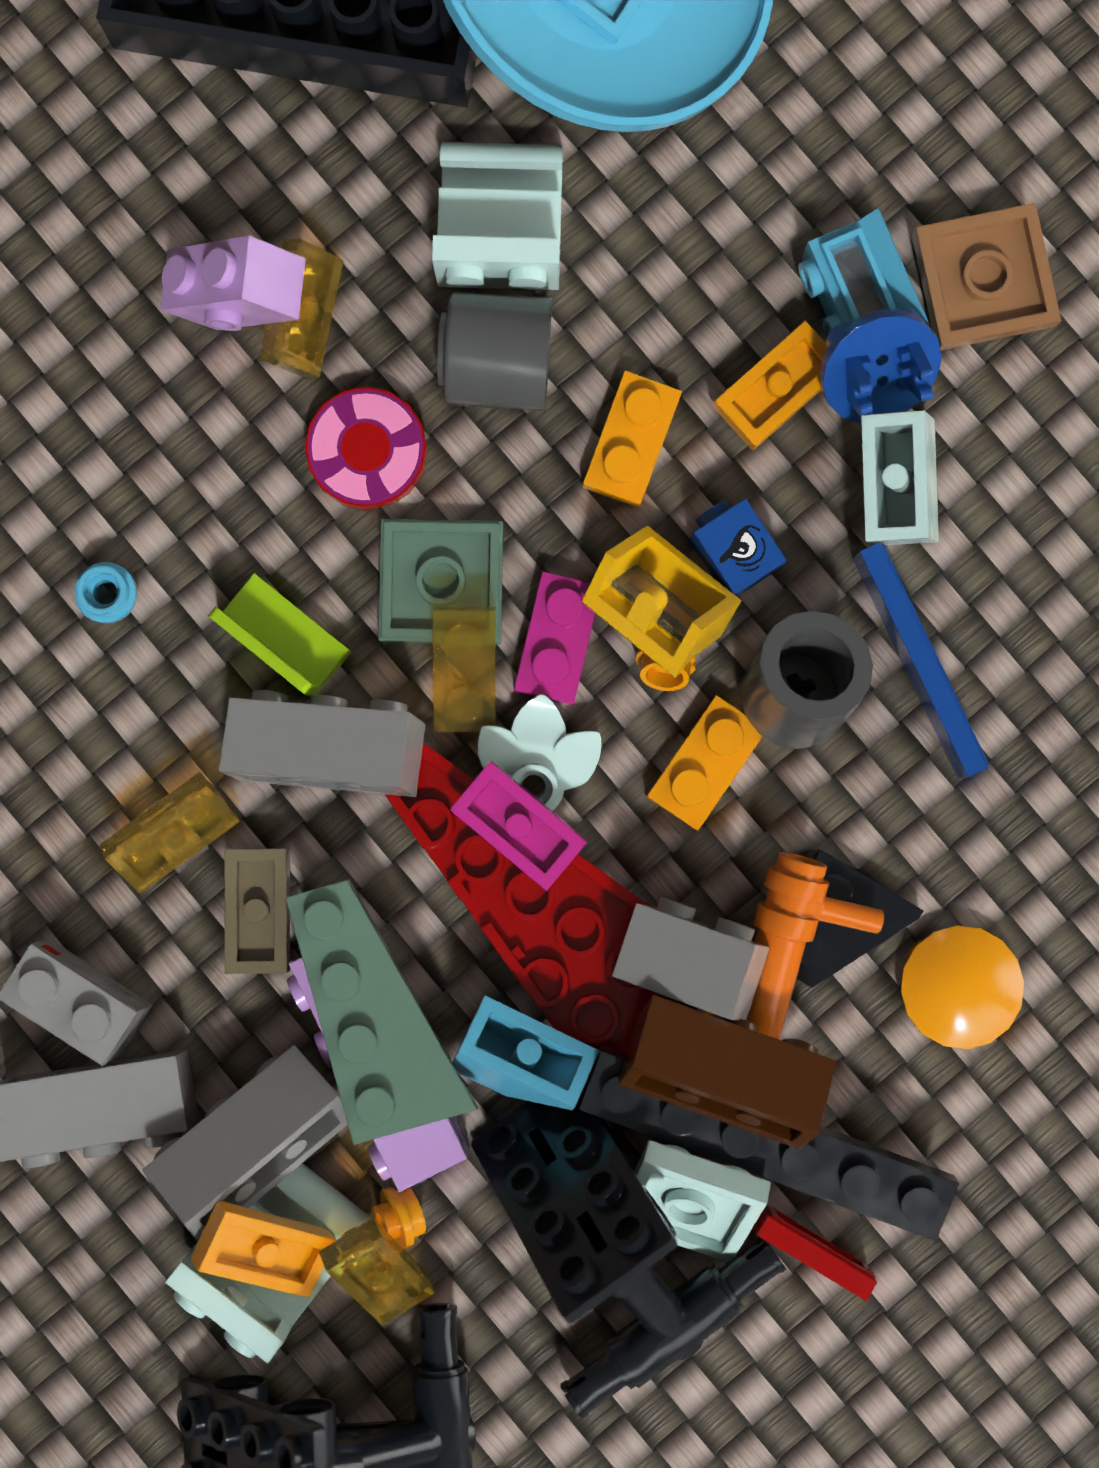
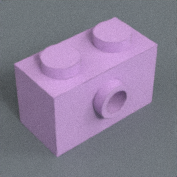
M252 236L167 250L166 264L162 272L163 291L160 310L215 330L238 331L242 327L299 320L306 258Z

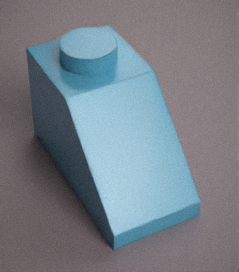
M484 996L454 1056L452 1064L459 1074L504 1096L573 1110L599 1050L494 999Z

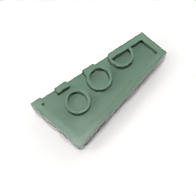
M350 879L285 897L353 1145L477 1110L478 1105L468 1087H465L451 1062V1057L439 1036L435 1034L419 1005L416 995L397 967L387 944Z

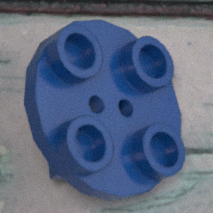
M903 308L900 310L876 311L853 322L840 323L828 334L826 339L828 349L822 357L819 381L827 403L841 417L862 423V415L907 412L919 401L933 399L931 386L937 379L942 355L938 337L916 310Z

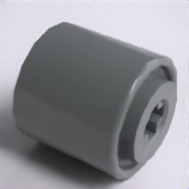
M463 292L452 293L449 299L448 311L442 310L437 357L438 385L444 386L445 400L448 405L546 410L552 298Z
M813 610L791 614L773 626L743 676L741 700L747 719L760 735L776 745L795 749L820 745L837 733L861 703L871 686L873 662L867 643L854 626L834 614ZM788 682H791L796 690L806 688L809 692L808 697L805 699L792 691Z

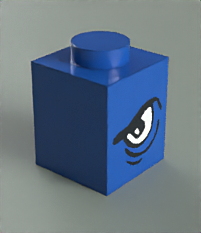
M744 499L732 508L726 500H723L705 511L695 520L700 529L693 533L689 542L712 577L737 597L778 571L787 561L747 499Z

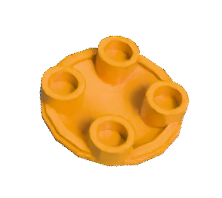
M956 925L934 931L925 939L918 940L911 946L908 951L907 961L903 967L900 992L906 1013L918 1032L942 1046L970 1049L993 1042L1011 1027L1022 1006L1024 981L1017 958L1003 940L981 928Z

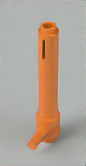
M779 852L776 864L768 866L763 885L769 888L766 901L758 903L753 924L758 928L754 942L768 946L770 949L746 1018L747 1021L753 1023L758 1028L759 1033L780 1040L806 942H813L818 922L823 921L876 934L881 931L884 922V911L882 909L826 897L829 882L824 879L827 870L826 864L808 857L786 852ZM696 1153V1156H697V1157H700V1158H703V1159H706V1160L715 1162V1163L720 1164V1165H723V1166H724V1165H728V1164L722 1163V1162H720V1161H717V1160H714V1159H711V1158H709V1157H706V1156H703V1155H701V1154Z

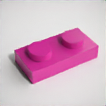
M542 571L514 692L533 697L544 694L551 701L574 706L595 618V613L582 603V599L590 585L589 582Z
M493 761L487 764L450 809V811L546 891L588 842V840Z

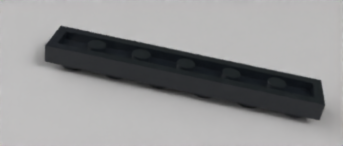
M601 1044L581 1095L579 1110L722 1163L743 1168L749 1173L928 1239L937 1240L960 1184L955 1175L821 1126L820 1133L801 1149H797L620 1086L618 1083L627 1054Z

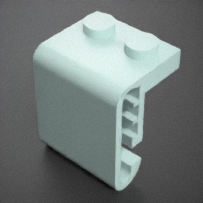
M441 142L442 188H439L438 233L433 235L432 262L438 287L559 290L563 145Z
M303 1163L249 1208L326 1228L336 1239V1243L310 1298L199 1272L190 1260L196 1245L165 1282L175 1290L173 1296L184 1310L198 1318H204L207 1315L226 1330L224 1337L236 1351L249 1358H254L257 1355L267 1364L284 1343L294 1323L336 1270L337 1264L350 1247L356 1244L373 1220L371 1216Z

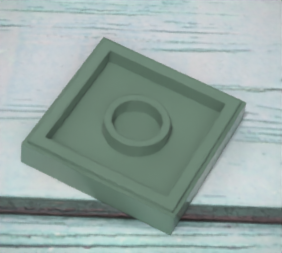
M381 519L378 641L380 643L501 645L503 521Z

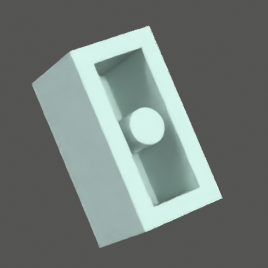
M925 410L862 415L866 542L873 545L879 542L881 545L939 542L935 419Z

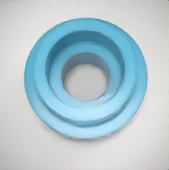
M99 562L86 568L78 577L74 591L75 601L80 611L89 619L105 624L115 623L124 619L134 608L137 600V586L134 578L125 568L111 562ZM106 583H113L117 588L115 600L109 604H101L98 599L100 587Z

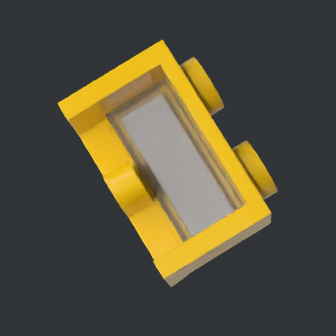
M648 525L605 553L582 599V603L674 678L692 658L722 636L742 601Z

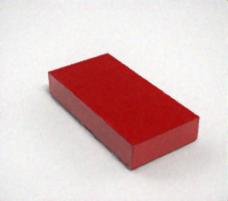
M769 1204L765 1206L753 1226L757 1236L867 1301L877 1284L876 1276L865 1262Z

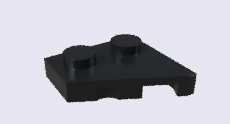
M819 849L813 859L827 865L824 879L829 882L826 897L882 909L884 911V922L881 931L876 934L819 921L813 942H806L796 978L811 988L918 920L924 910Z

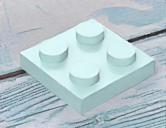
M650 1140L634 1170L640 1182L660 1206L675 1229L677 1245L727 1263L734 1259L767 1205L771 1185L770 1181L755 1177L743 1168L733 1165L723 1166L691 1155L682 1147L669 1144L662 1145Z

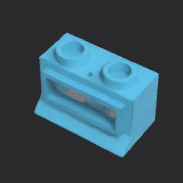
M879 208L854 223L807 242L801 256L803 262L798 264V270L807 294L811 298L818 296L827 318L822 320L826 339L830 331L838 324L853 322L856 319L881 310L911 308L916 310L926 323L928 322Z

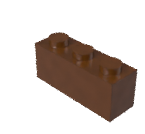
M653 995L638 1015L618 1085L801 1149L820 1133L837 1060L818 1054V1049L808 1042L798 1039H783L781 1041L759 1033L758 1028L747 1020L741 1018L739 1020L720 1019L698 1011L697 1007L670 997Z

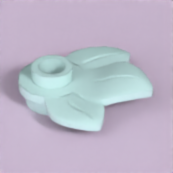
M539 694L521 707L513 721L511 731L494 725L482 726L478 740V756L483 769L490 761H493L521 785L523 780L530 775L540 776L545 781V788L542 793L535 797L553 811L561 802L564 790L584 784L594 773L601 753V736L597 731H579L566 734V726L558 708L546 695Z

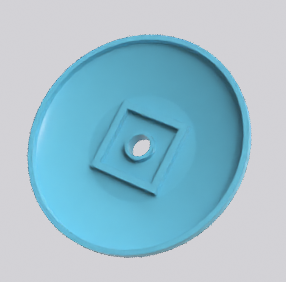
M443 0L460 34L474 53L494 75L514 92L533 105L559 118L586 127L617 132H638L665 128L699 114L719 100L742 77L754 60L763 42L773 5V0Z

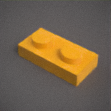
M805 320L714 401L712 407L752 451L822 390L819 374L822 357L828 349L826 342Z
M625 371L583 482V488L639 509L682 391Z
M716 695L646 797L695 831H698L763 736L756 731L745 714Z
M217 1200L190 1260L199 1272L310 1298L336 1243V1239L326 1228Z

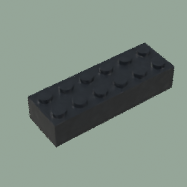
M99 0L96 19L113 49L468 108L477 59V55L460 34L443 0Z

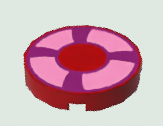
M367 386L344 390L323 403L309 423L305 442L308 468L323 492L343 506L365 511L382 508L381 506L390 505L395 501L398 502L409 495L423 475L428 454L423 425L411 406L390 391Z

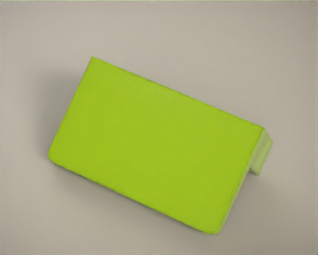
M255 573L224 611L215 606L208 614V617L309 697L319 693L351 653L348 648Z

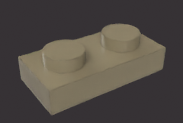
M290 848L224 849L225 974L290 972V912L285 898L290 896Z

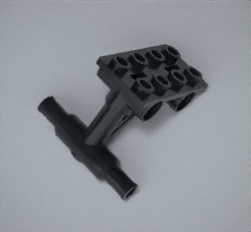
M582 1090L573 1110L526 1101L475 1138L471 1143V1147L561 1316L568 1323H574L609 1296L619 1298L636 1317V1319L606 1340L607 1344L603 1346L605 1353L572 1378L560 1384L562 1391L566 1393L565 1397L580 1418L584 1419L589 1415L588 1413L626 1385L630 1389L634 1387L640 1388L675 1361L685 1360L693 1356L700 1349L705 1339L741 1314L740 1310L744 1307L741 1302L743 1299L777 1274L783 1273L787 1269L770 1244L760 1237L756 1243L720 1269L716 1265H713L711 1268L707 1266L672 1291L652 1268V1265L676 1248L678 1242L675 1236L677 1233L660 1206L634 1173L621 1152L623 1150L621 1143L603 1118L579 1110Z
M431 1303L417 1308L421 1362L415 1365V1370L412 1372L414 1419L336 1424L335 1402L332 1400L308 1398L274 1406L268 1403V1380L264 1376L236 1375L213 1381H206L194 1376L182 1379V1400H180L177 1407V1420L184 1441V1464L181 1468H473L472 1451L475 1446L476 1434L474 1423L470 1416L468 1369L465 1367L464 1361L458 1359L457 1305H451V1303Z

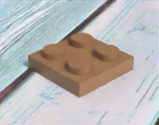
M1036 203L918 226L914 229L911 235L932 330L938 337L941 351L1054 328L1061 322Z

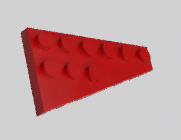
M423 743L416 797L384 795L422 848L426 850L446 878L450 887L458 898L462 900L481 927V930L551 1026L597 1050L600 1049L602 1044L627 1054L639 1013L653 995L658 997L664 996L612 977L636 903L650 905L579 854L576 855L547 891L450 811L475 779Z

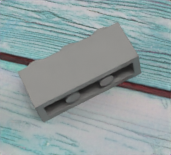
M254 690L252 692V699L229 698L219 772L244 782L416 797L426 724L410 712H407L408 705L397 701L376 699L370 701L369 709L348 707V700L329 695H312L310 704L289 702V695L268 690Z
M293 1045L282 1055L274 1056L263 1063L257 1070L255 1077L235 1094L224 1097L214 1103L207 1111L205 1118L185 1135L164 1144L156 1153L154 1160L144 1167L142 1171L199 1241L217 1200L246 1208L251 1207L348 1125L341 1098L298 1048Z
M188 1048L114 1060L104 1066L96 1063L11 1077L0 1081V1162L21 1159L22 1168L50 1165L61 1160L59 1152L82 1148L84 1158L111 1155L122 1151L121 1142L143 1138L146 1148L162 1147L170 1140L182 1137V1132L188 1131L199 1122Z

